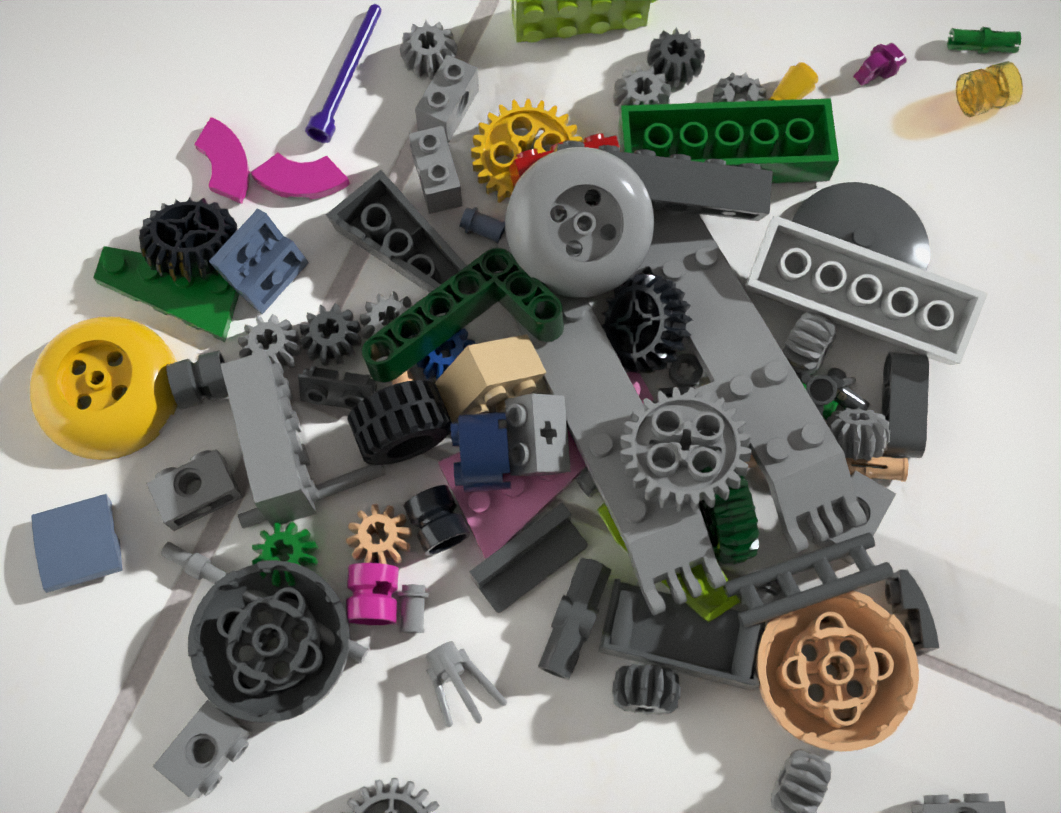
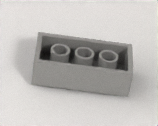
M266 351L221 364L254 504L272 527L277 522L282 525L317 514L314 501L319 499V493L314 478H310L306 467L310 465V459L305 444H301L298 432H302L296 411L292 410L289 401L293 399L292 391L287 378L283 376L279 363L272 364Z

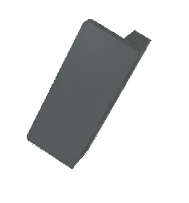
M563 502L469 571L470 578L496 613L503 612L587 548V541L572 524V514Z

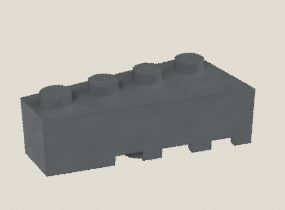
M382 170L378 171L326 214L337 232L428 293H431L467 266Z

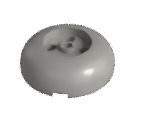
M589 147L566 148L540 158L518 179L506 209V237L510 251L519 266L531 278L538 279L552 293L573 298L593 297L619 287L641 266L653 238L654 212L652 202L638 174L617 156ZM591 189L598 191L600 195L599 203L595 206H589L585 202V194ZM559 205L565 209L566 217L563 221L555 222L552 220L550 212L554 206ZM581 216H586L590 221L586 225L587 229L584 231L580 230L577 225L578 219ZM606 224L612 225L615 229V236L609 241H605L600 235L601 228ZM572 240L578 241L582 248L580 254L575 257L569 256L566 252V246Z

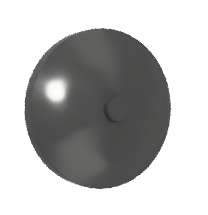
M861 182L834 184L811 195L800 206L793 217L792 222L927 271L930 247L927 232L921 219L907 202L885 188Z

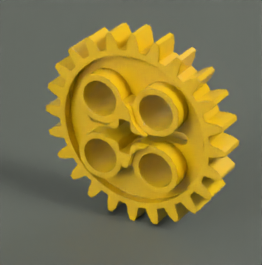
M530 98L526 99L524 107H519L516 100H512V110L508 111L501 104L499 105L498 117L490 112L487 114L489 125L485 123L478 124L481 135H473V144L476 147L471 148V158L476 159L472 162L473 171L480 172L477 175L479 184L488 182L486 185V193L488 195L496 190L498 191L497 202L501 203L506 197L510 198L514 187L508 168L514 159H517L516 155L518 153L531 149L535 136L540 130L544 132L534 143V149H537L538 153L546 152L543 147L547 145H554L569 140L582 142V137L575 136L577 125L566 126L569 115L564 114L559 118L556 116L557 106H553L549 111L544 110L543 100L539 102L537 108L532 107ZM518 128H524L529 133L519 136L514 131ZM499 156H508L512 160L509 163L501 164L495 159Z

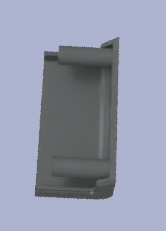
M621 579L614 580L598 652L652 666L670 668L672 671L752 691L759 687L756 671V653L760 637L764 631L765 622L743 629L738 618V613H741V611L733 609L727 610L711 622H706L685 602L680 605L676 604L671 594L660 591L658 593L661 594L666 608L664 612L654 616L643 597L640 586L620 582Z

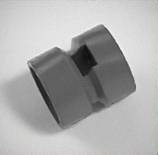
M220 350L199 355L195 363L190 359H185L167 364L169 384L180 410L201 405L205 397L211 401L228 397L221 364L225 363Z

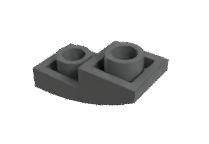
M907 569L896 571L894 576L889 578V581L885 584V597L887 603L892 604V613L894 615L908 614L904 628L912 641L916 653H928L938 649L939 642L934 619L923 592Z

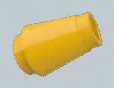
M799 62L796 66H790L768 100L803 99L815 90V84L819 80L816 72L803 62Z

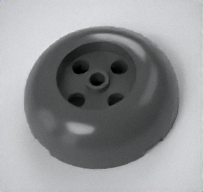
M278 560L260 561L238 571H232L221 578L210 588L198 605L188 635V657L191 659L196 677L195 680L204 695L214 705L229 715L259 723H274L292 719L306 713L319 704L332 691L340 679L350 648V628L347 614L341 600L332 587L312 570L296 563ZM273 570H279L281 585L279 588L272 585ZM284 571H288L293 575L296 583L295 586L291 587L287 583ZM261 572H264L266 574V577L264 579H261L263 578L260 575ZM248 590H257L269 596L249 603L243 598V593ZM264 609L271 610L273 612L272 622L260 625L257 619L258 614ZM318 622L333 632L335 636L334 645L329 646L322 642ZM300 625L306 626L308 636L300 642L295 641L292 637L294 628ZM273 637H277L280 640L279 646L277 648L272 647L269 650L268 642ZM251 645L255 649L254 657L250 661L244 662L239 658V651L243 646ZM282 661L287 662L290 668L288 675L284 678H277L274 674L275 665Z

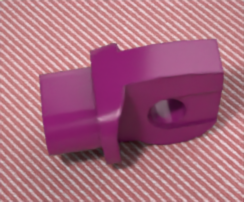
M894 43L887 45L878 44L873 47L870 57L863 62V65L853 77L861 86L879 76L890 78L896 75L899 68L906 63V56Z

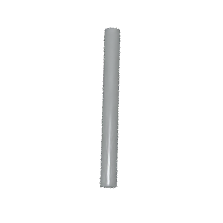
M368 465L316 485L319 493L318 500L384 476L385 472L382 465ZM258 508L238 514V519L243 529L267 520Z

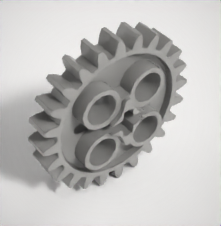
M674 387L671 398H667L662 391H658L656 404L645 398L643 402L644 411L635 408L632 410L633 421H625L624 432L626 435H621L620 446L624 448L621 450V462L628 463L625 465L626 477L635 476L633 479V488L635 490L646 486V500H650L657 494L660 496L661 508H664L669 500L675 501L676 511L680 512L684 502H689L695 512L698 510L699 500H704L712 508L714 507L715 494L727 500L729 496L728 486L735 489L739 488L741 481L739 476H746L748 464L745 462L750 461L752 450L746 447L750 444L751 436L750 434L743 433L746 425L745 420L734 421L737 412L735 407L726 411L723 410L725 400L723 397L712 403L709 401L710 391L708 390L703 393L701 398L695 397L694 387L689 388L687 396H681L678 388ZM663 425H671L675 427L676 430L672 432H665L660 430L659 427ZM702 429H709L714 431L716 434L713 436H704L700 434L698 431ZM688 446L689 451L681 450V447ZM659 460H666L672 466L659 468L654 463ZM704 464L711 467L713 471L701 473L694 467Z

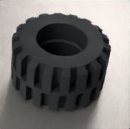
M428 380L406 381L383 388L358 403L347 417L363 461L369 465H389L411 459L432 449L451 433L452 422L435 383Z

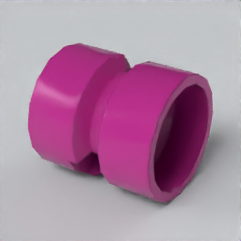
M356 563L348 566L347 588L353 592V595L346 599V614L349 623L371 626L393 625L396 623L397 600L392 597V593L398 590V567L382 563Z

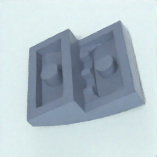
M258 208L209 260L210 264L261 314H264L309 263L291 239L283 236L268 214Z
M107 494L31 515L36 560L42 587L46 593L123 571L120 539L114 532L112 501Z

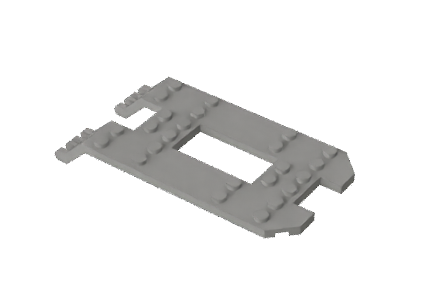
M653 209L654 232L652 242L641 266L630 278H634L635 274L660 275L662 278L676 283V288L685 292L683 301H687L691 305L685 314L693 319V321L686 324V330L691 336L685 338L711 382L694 389L695 397L701 398L703 393L708 390L710 391V402L714 403L723 397L725 399L723 410L726 411L735 407L737 412L734 421L745 420L746 425L743 433L750 434L751 436L750 444L746 448L752 450L751 454L768 482L783 534L793 552L797 554L808 548L807 538L797 522L804 519L807 520L812 535L817 542L822 543L829 539L828 532L818 513H820L823 522L833 537L843 533V525L832 509L836 505L841 504L847 521L852 527L856 528L866 524L867 518L857 501L844 451L700 215ZM606 224L601 228L600 235L602 239L609 241L614 238L615 229L612 225ZM585 225V226H583V227H580L579 229L582 230V231H584V230H586L587 228H586V225ZM505 230L496 248H503L511 253ZM576 240L570 241L566 246V252L571 257L578 256L582 249L581 244ZM522 293L517 296H524L526 295V293ZM553 293L562 305L564 330L563 334L552 342L539 341L513 317L521 335L528 334L547 372L542 378L550 394L565 395L567 428L626 545L640 589L651 613L655 616L665 611V602L655 587L656 583L665 579L675 603L680 605L687 602L684 590L676 576L679 573L691 597L696 598L702 593L701 586L691 571V568L702 564L707 581L712 588L716 589L726 585V579L717 563L699 508L694 512L690 503L684 502L681 511L678 512L673 500H669L667 505L661 508L659 495L656 494L650 500H646V486L635 490L633 488L635 476L626 477L625 465L628 463L621 462V450L624 448L620 446L621 435H626L624 432L625 421H633L632 410L635 408L644 411L643 403L587 300L589 297L573 298ZM546 316V317H543V318H541V319H542V320H548V319H550V318H552V317ZM663 425L659 427L660 430L665 432H672L676 430V428L671 425ZM702 429L698 431L700 434L704 436H713L716 434L714 431L709 429ZM682 446L681 450L689 451V447ZM659 460L654 463L659 468L672 466L666 460ZM697 465L694 468L700 471L708 467V465Z

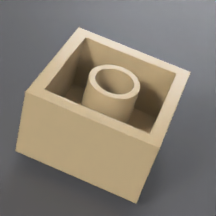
M528 334L468 345L437 379L435 384L453 423L459 421V415L506 412L505 399L532 393L537 388L535 384L547 372Z

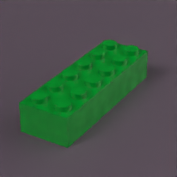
M831 98L621 105L618 124L621 152L634 153L636 150H651L656 153V156L667 158L670 155L683 154L690 156L691 161L704 162L707 159H721L726 161V165L738 167L740 164L754 163L760 165L761 170L773 171L772 183L830 181L839 162Z

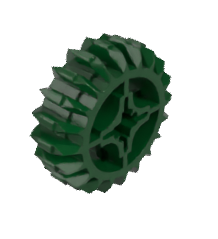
M708 466L698 472L709 473L713 469ZM739 476L741 481L738 489L728 486L729 496L727 500L715 494L714 507L710 508L704 500H699V510L702 514L715 557L723 565L743 563L755 557L760 544L758 539L760 535L757 526L758 519L755 513L756 507L753 504L748 481L744 476Z

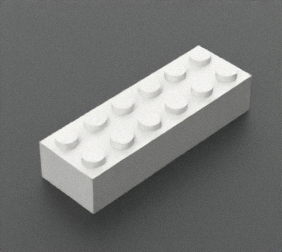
M776 215L769 221L744 289L804 312L821 314L829 318L831 322L947 365L961 364L988 295L987 292Z

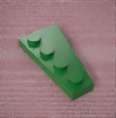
M103 246L93 276L98 284L136 302L145 303L164 315H171L184 321L190 327L197 330L201 329L212 334L214 338L226 342L239 293L220 274L218 276L211 273L207 274L205 281L200 277H194L189 283L186 278L181 277L174 282L170 275L161 277L157 270H151L141 253Z

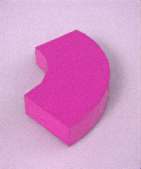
M210 117L194 144L196 149L208 157L211 162L212 176L208 186L212 192L242 204L250 181V169L246 153L234 132L219 120Z
M276 153L251 172L252 178L260 186L286 198L292 196L318 199L337 193L350 185L347 176L327 155L313 162L300 163L288 160L280 153Z

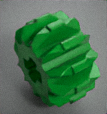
M279 522L274 523V534L270 536L267 531L262 530L260 536L265 543L252 545V550L261 554L252 560V565L260 561H281L277 556L283 555L280 551L284 548H288L293 553L287 554L290 557L287 562L296 563L304 567L305 565L316 566L318 563L314 556L309 555L318 549L316 542L308 541L311 534L307 529L298 532V526L294 522H290L287 525L285 532ZM273 570L272 585L278 588L281 585L279 570ZM284 571L287 583L291 587L295 586L296 583L293 575L288 571ZM264 572L260 573V575L263 577L261 579H264L266 577V574Z

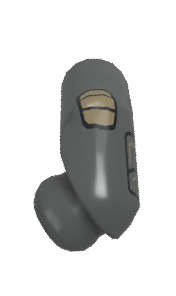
M831 368L827 372V376L833 380L847 378L846 373L839 368ZM848 386L837 389L834 399L842 407L857 409L859 407L861 410H868L869 402Z

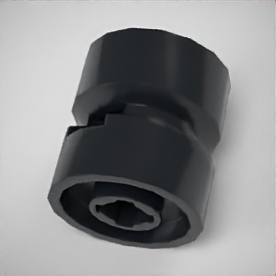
M439 485L422 491L403 505L411 524L420 527L416 535L427 556L446 551L470 536L462 515L453 513L457 505L448 485Z

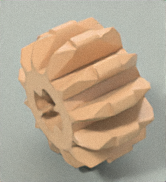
M373 504L371 506L372 515L368 517L364 511L360 510L357 515L362 523L352 522L348 525L349 530L356 534L346 539L349 547H356L352 553L353 558L357 561L365 557L364 563H375L378 559L379 563L388 564L387 558L392 557L395 563H401L402 559L397 550L409 552L411 549L410 544L403 540L412 536L410 527H402L407 521L405 515L399 514L394 517L395 510L390 505L385 508L383 514H380L378 505ZM379 530H384L387 540L383 542L380 539V544H375L371 536L375 532L379 535Z

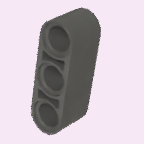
M888 352L883 369L881 414L889 422V430L891 432L890 442L887 444V450L883 454L919 459L924 454L927 441L929 359L927 356Z

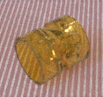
M1010 61L988 66L985 70L981 68L960 74L956 81L957 102L962 112L968 117L988 113L992 108L997 110L1018 104L1023 94L1020 72L1014 63Z

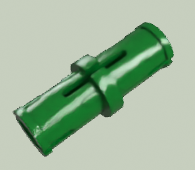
M981 27L980 30L951 28L949 35H953V37L948 36L947 47L948 50L978 51V54L986 55L989 51L1017 53L1020 48L1015 46V44L1021 45L1022 37L1020 31H992L990 27Z

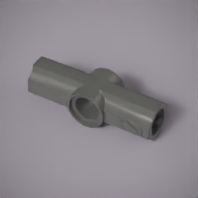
M581 557L572 577L567 595L562 596L551 624L553 630L538 668L559 678L570 679L580 656L579 653L584 641H588L600 610L597 607L612 569L598 561Z

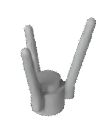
M453 641L436 647L426 655V659L431 666L426 672L433 682L440 710L447 727H451L453 721L441 678L444 683L452 681L476 723L482 722V716L460 678V675L465 672L462 665L501 706L507 704V700L470 660L464 648L457 650Z

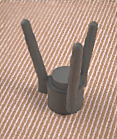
M796 373L800 381L807 385L806 391L821 415H823L824 405H828L836 397L838 388L856 383V378L854 377L833 380L831 377L822 374L811 378L807 374Z

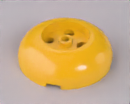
M111 316L80 321L57 334L39 355L30 380L32 411L44 433L55 444L71 452L73 455L87 459L106 460L132 454L155 440L160 435V429L165 425L170 415H174L178 405L172 394L167 375V364L177 362L165 341L153 330L139 322ZM121 356H123V360L120 365H109V362H116ZM86 365V369L82 374L74 375L79 366ZM123 387L128 388L125 394L117 400L122 394ZM83 396L91 397V404L86 409H82L83 405L80 401V398Z

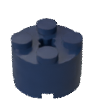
M506 412L459 415V423H451L452 447H460L461 462H454L455 486H463L465 493L511 489V481L503 482V473H510L508 434L506 428H499V421L506 420Z

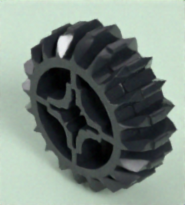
M191 197L185 202H179L175 198L174 204L167 205L162 203L160 211L150 210V217L143 219L142 229L139 230L141 254L151 270H157L161 277L170 275L174 282L181 277L186 278L189 283L194 277H200L205 281L207 274L219 275V272L210 264L209 260L238 230L237 223L234 217H231L228 209H221L218 202L208 204L205 198L195 202Z
M635 274V277L629 278L623 283V286L613 289L615 297L605 299L609 307L608 310L600 312L605 317V323L601 326L625 369L635 373L651 374L655 373L656 370L667 369L668 362L678 361L676 351L686 350L682 341L684 337L691 336L686 330V324L693 321V319L686 315L685 312L691 305L687 301H683L685 292L676 288V283H673V281L656 274Z

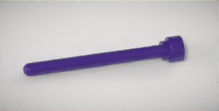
M378 4L369 6L321 112L311 116L305 128L306 134L317 142L329 143L336 130L334 115L381 15L382 10Z

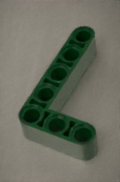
M492 248L368 338L363 344L362 356L374 380L381 383L391 382L497 302L536 339L543 342H552L558 339L564 330L561 302L538 279L531 278L519 266L509 251L503 248ZM526 293V295L524 296H517L519 294ZM441 313H446V314L443 315V316H438V317L436 316V315L441 314ZM546 316L552 317V318H550V319H548V320H542V319H541V318L546 317ZM411 335H417V336L414 337V338L406 339L407 337H409V336H411ZM381 357H387L383 361H377Z

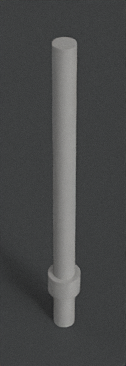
M167 542L162 548V556L184 567L185 573L198 580L204 578L216 584L228 574L211 565L209 558L197 552L191 554L171 542ZM247 590L243 593V598L249 603L269 596L257 590ZM264 609V610H263V611H265V612H267V613L273 615V612H272L271 610H269V609ZM318 622L322 642L329 646L334 645L335 636L333 632ZM300 625L295 627L308 634L306 626ZM350 639L348 656L362 663L369 649Z

